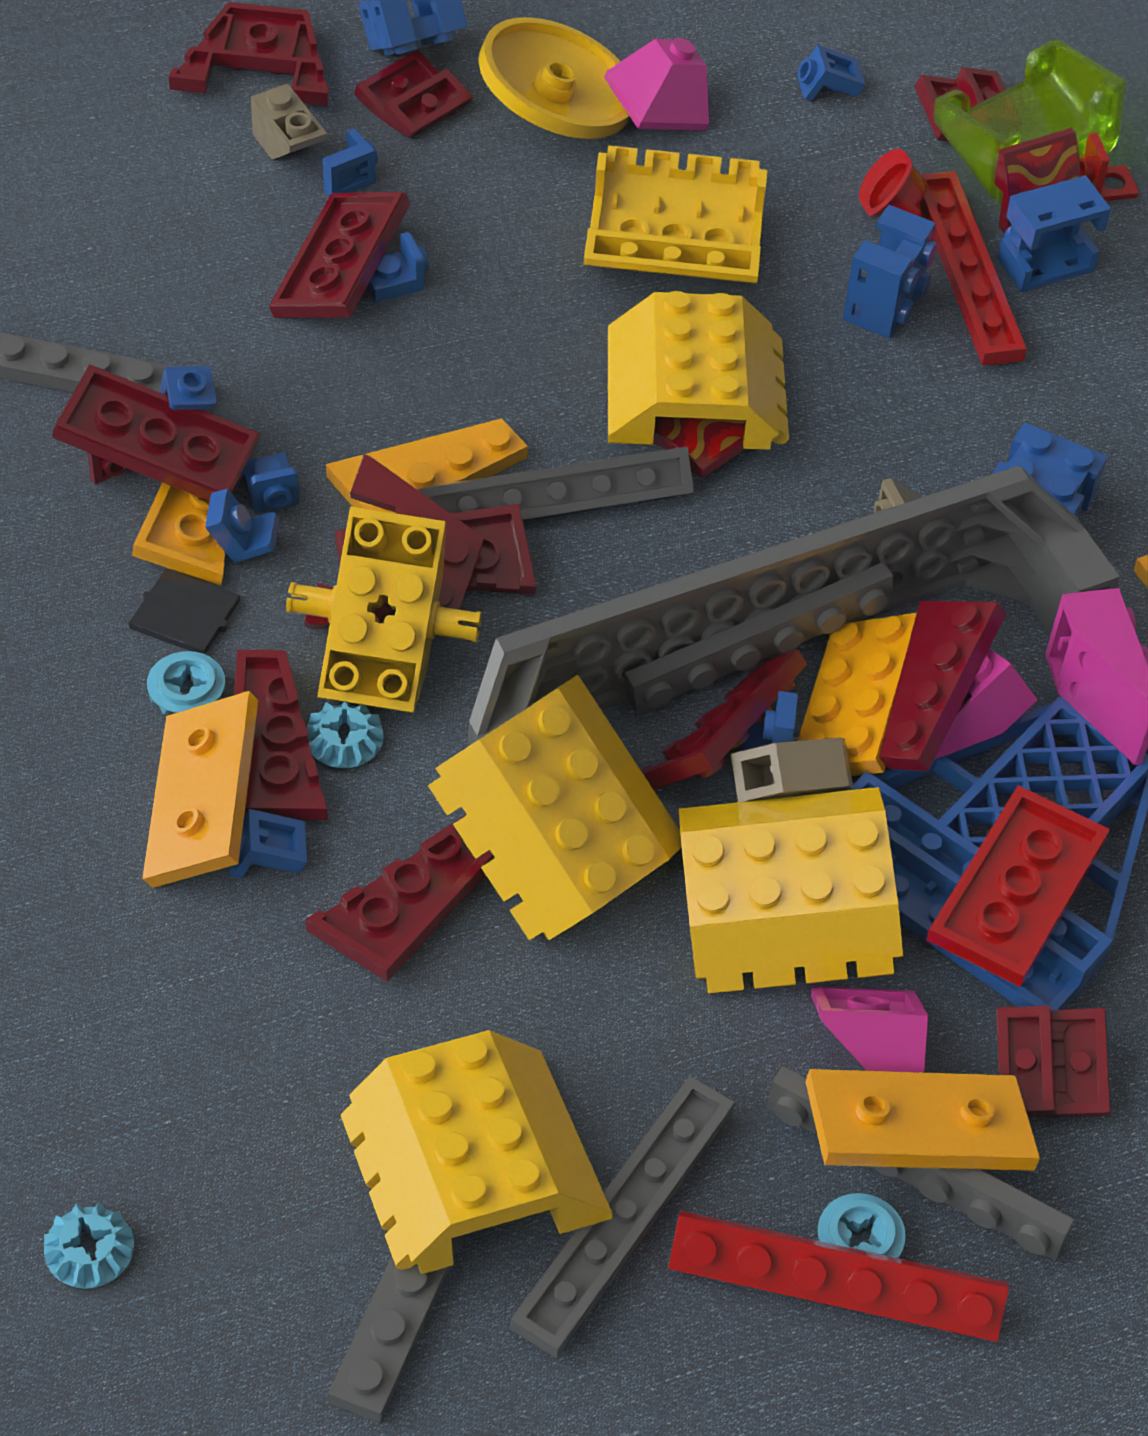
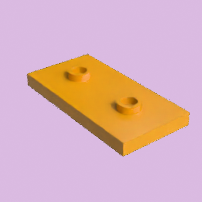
M250 691L166 716L142 878L152 888L237 865L239 862L258 699Z
M809 1069L805 1082L824 1165L1035 1171L1040 1156L1016 1076Z

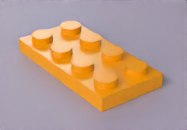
M916 613L844 623L840 629L830 633L797 741L845 738L851 776L863 775L866 771L871 774L884 773L886 765L879 755Z

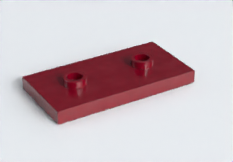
M331 193L269 305L273 317L351 318L411 204L407 193Z
M89 364L55 424L52 438L210 501L211 493L226 488L233 495L258 445L261 433L202 409L172 410L167 395Z

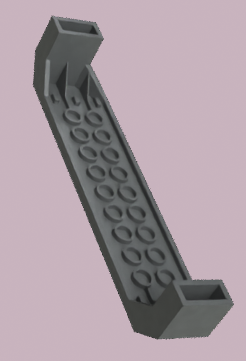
M1019 465L497 637L470 716L468 746L576 675H579L600 709L628 700L626 672L882 562L886 564L893 575L892 604L887 605L883 610L874 615L966 584L1028 603L1050 635L1062 594L1117 588L1120 576L1078 518ZM864 615L850 622H857L874 615Z

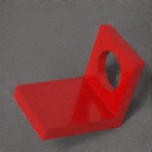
M1089 133L1084 155L1079 158L1080 177L1086 175L1105 201L1137 198L1139 191L1126 165L1108 167L1110 159L1098 133ZM1105 178H1117L1123 182L1124 187L1116 190L1109 189L1104 186Z

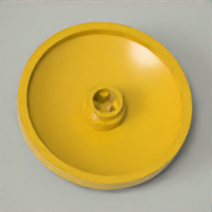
M528 17L505 20L495 25L488 32L478 59L482 77L493 94L505 106L526 121L556 134L581 139H597L611 136L622 130L629 121V114L604 79L606 71L621 61L598 41L564 24Z

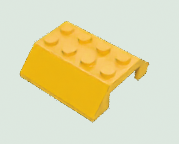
M608 145L607 153L599 152L591 224L587 232L583 265L757 283L761 249L762 214L767 182V170L759 169L760 161L730 158L729 174H720L722 157L688 154L687 169L680 170L678 169L680 156L678 152L646 149L644 166L636 165L638 148Z
M681 291L652 293L608 325V443L653 445L655 416L746 420L743 449L771 450V442L775 444L786 443L789 440L788 418L786 417L787 402L786 390L784 389L785 374L784 362L782 361V338L772 329V323L743 296L725 293L713 295L689 294Z
M576 675L436 767L435 769L441 777L427 785L447 816L460 807L467 814L453 825L475 859L489 850L495 858L481 868L503 902L517 893L523 901L512 907L509 911L528 940L542 932L547 939L554 938L613 900L668 861L682 848L679 828L579 675Z
M879 787L679 809L680 836L696 979L706 978L708 994L744 990L742 973L753 972L754 989L796 985L795 967H804L806 984L848 979L846 962L856 961L858 978L894 974L893 958H901L903 956L886 812Z
M487 1030L385 1058L349 1095L352 1104L341 1114V1118L351 1145L357 1147L354 1153L366 1186L373 1188L369 1194L382 1229L388 1231L385 1234V1238L398 1269L404 1270L418 1264L420 1273L425 1274L452 1266V1238L550 1210L559 1234L612 1219L610 1206L544 1056L538 1049Z

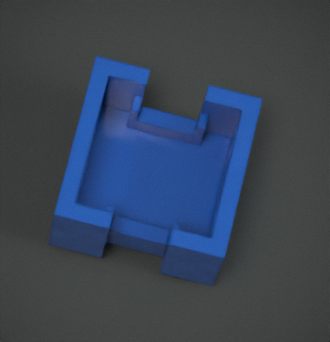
M365 0L358 2L370 51L383 49L385 56L419 49L417 40L420 39L423 46L457 38L455 30L468 27L461 0H411L415 14L414 18L410 17L406 0Z
M1086 175L1012 195L1006 215L1011 226L1006 230L1001 239L997 260L1020 292L1094 272L1100 251L1080 224L1091 221L1098 231L1105 230L1111 208Z
M891 205L887 206L876 225V228L881 230L879 245L864 240L853 256L842 320L887 338L891 337L899 323L905 325L908 322L913 311L915 298L922 299L930 285L931 274L926 272L927 267L931 265L938 247V243L933 241L935 222ZM862 269L867 271V277L861 276Z
M1024 422L1012 441L1007 464L1000 461L992 474L1020 465L1079 518L1081 509L1087 511L1098 493L1108 456Z

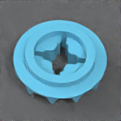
M192 651L170 654L159 660L149 672L147 689L150 701L159 705L164 715L169 712H182L220 700V696L226 691L224 672L213 658L205 654ZM187 675H191L193 687H191L187 695H182L180 687L187 680Z
M344 701L341 705L332 706L326 702L322 711L310 714L309 723L306 728L310 750L316 760L327 766L353 768L363 765L375 757L382 746L383 729L379 714L370 713L366 705L354 706ZM342 723H347L350 729L345 744H341V738H339L338 734Z
M862 1193L847 1194L832 1201L822 1212L817 1227L819 1241L849 1247L852 1236L849 1229L858 1233L863 1228L867 1229L872 1223L869 1242L872 1245L862 1242L858 1246H854L853 1249L894 1258L900 1257L905 1245L906 1234L902 1219L891 1205L876 1196Z
M100 1202L95 1207L85 1208L75 1204L72 1211L63 1217L55 1216L54 1224L49 1233L44 1234V1257L49 1270L58 1280L76 1288H96L113 1281L127 1268L134 1251L132 1229L126 1223L120 1211L113 1212L105 1209ZM82 1230H87V1233H91L94 1240L101 1239L96 1242V1260L91 1261L90 1254H86L83 1247L73 1248L81 1244L80 1236L82 1235Z

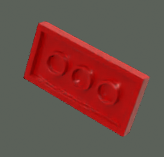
M1018 785L931 925L926 940L1021 987L1105 844L1110 829Z

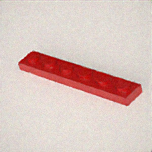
M956 171L921 174L927 183V191L920 206L925 219L936 223L933 240L938 243L937 251L981 365L1024 361L1026 346Z
M685 1211L679 1212L668 1265L670 1270L998 1342L1009 1290L1008 1282Z

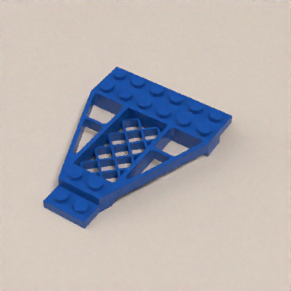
M1059 696L1054 702L1021 715L1003 734L935 759L929 771L889 769L877 775H872L866 771L853 784V787L848 789L856 790L879 787L886 812L900 924L1017 1007L1050 1005L1051 1010H1063L1107 960L1148 811V748L1142 764L1134 765L1064 698ZM1053 735H1061L1078 747L1056 748ZM1018 738L980 778L973 776L956 764ZM1042 743H1044V748H1038ZM1082 762L1085 775L1062 776L1059 763ZM1094 762H1102L1119 774H1096ZM1025 764H1048L1051 776L1027 777ZM1014 772L1016 773V777L1009 778ZM935 773L963 792L964 795L938 820L894 789ZM1018 785L1034 793L1054 792L1057 804L1106 828L1127 806H1133L1136 810V815L1120 873L1115 872L1098 859H1095L1086 874V877L1114 895L1104 933L1069 909H1066L1021 987L926 940L931 925L986 838L969 837L967 824L991 823L993 826L1004 807L998 806L996 794L1013 793ZM1100 790H1115L1104 802L1102 801ZM1065 791H1089L1091 804H1068ZM987 801L988 807L980 808Z

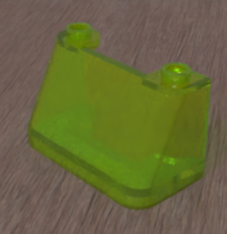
M1055 38L1034 49L1028 55L1025 63V77L1021 83L971 108L970 98L960 90H953L936 98L934 122L988 195L1001 204L1003 193L994 184L999 149L1072 128L1076 132L1079 158L1084 155L1089 133H1098L1108 154L1114 148L1120 134L1126 81L1058 38Z

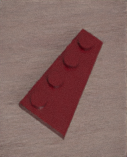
M519 504L452 513L453 516L484 537V544L468 590L536 594V582ZM346 529L335 531L339 565Z
M919 602L879 755L889 769L929 771L1006 616L1005 611L998 602Z
M795 649L763 661L724 696L727 700L726 702L706 712L694 723L698 730L692 732L683 740H675L662 751L667 759L664 763L644 767L641 772L652 789L699 774L701 778H705L721 769L726 763L723 757L727 752L744 743L750 736L747 730L753 724L765 719L766 710H773L771 704L778 698L779 691L790 692L796 686L795 677L807 665L799 650Z
M455 822L421 843V850L408 859L401 861L398 858L382 869L383 875L362 889L358 885L343 894L341 902L327 912L323 913L319 910L306 918V930L388 982L482 880L486 874L481 867L495 857L489 850L475 859L453 824Z

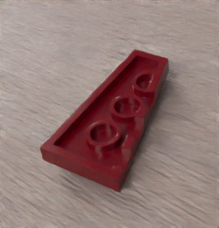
M237 649L234 695L250 691L258 699L244 815L249 809L296 820H328L327 806L320 788L315 760L310 750L308 733L299 708L298 695L286 650Z

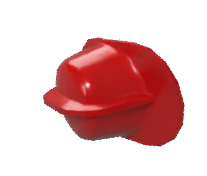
M894 149L884 154L868 171L860 186L859 201L867 215L871 217L875 215L880 218L888 205L923 217L919 205L926 194L927 183L913 166V162L906 152L901 149Z

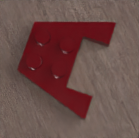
M228 2L205 29L204 39L197 47L191 46L184 55L185 62L179 69L174 67L169 73L170 90L197 93L207 92L212 69L215 65L230 67L235 70L254 69L270 71L274 74L293 73L294 78L291 88L304 104L328 106L329 103L328 86L325 83L322 62L317 53V43L309 12L304 9Z
M364 454L350 491V497L395 512L396 514L446 521L443 579L439 601L441 607L461 610L484 544V537L374 458ZM321 583L317 584V587L333 589V587L328 585H324ZM387 602L383 603L380 608H376L374 614L378 617L379 623H384L386 616H394L396 611ZM306 615L304 621L305 627L310 629H323V626H330L328 618Z

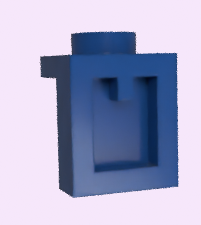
M817 45L810 56L802 61L797 73L803 98L809 101L815 98L823 85L832 91H842L856 97L866 85L857 58L821 45Z
M355 128L346 131L347 149L322 158L324 191L328 196L331 193H352L376 183L375 164L378 163L377 151L372 142L365 140Z
M410 232L400 234V251L383 255L367 287L375 302L424 290V271L429 269V261L422 245L417 246Z
M210 366L165 367L159 392L168 396L169 405L172 410L202 409L205 411V409L215 408L217 399Z
M285 452L250 459L242 478L254 513L278 510L299 504L298 474L294 467L290 468Z
M228 488L211 493L205 528L231 560L237 563L249 558L262 556L275 549L280 519L275 512L251 518L248 509L243 504H240Z
M779 691L776 711L766 710L765 723L753 724L747 730L750 736L742 743L741 751L773 743L793 741L798 693Z
M249 809L244 815L239 862L237 865L230 866V875L242 878L252 864L300 873L307 864L305 821Z

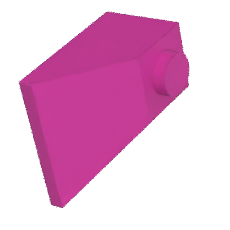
M675 38L673 40L654 39L606 71L604 79L638 129L707 130L709 125L707 65L689 40L683 38Z
M811 985V997L820 1020L866 1071L924 1073L928 1014L914 990Z

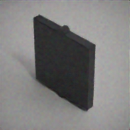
M166 568L151 591L143 593V602L130 620L129 628L183 649L206 654L218 634L227 630V620L239 604L240 595Z

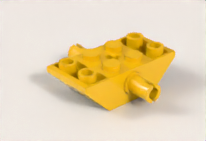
M350 506L337 585H334L333 589H326L291 582L288 594L295 598L307 600L287 598L286 612L328 618L330 623L318 698L414 713L426 676L432 639L435 638V635L478 642L480 634L478 628L461 624L481 627L482 612L440 606L439 597L443 579L446 521ZM388 602L391 608L396 611L395 615L386 616L384 623H379V619L374 612L376 608H380L383 603Z

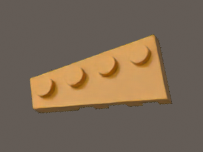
M501 418L365 455L374 458L414 488H422L491 477L527 459L528 446ZM363 455L326 464V477L352 507L395 513L350 497V491Z
M162 482L133 544L132 556L221 586L225 551L205 528L210 501Z

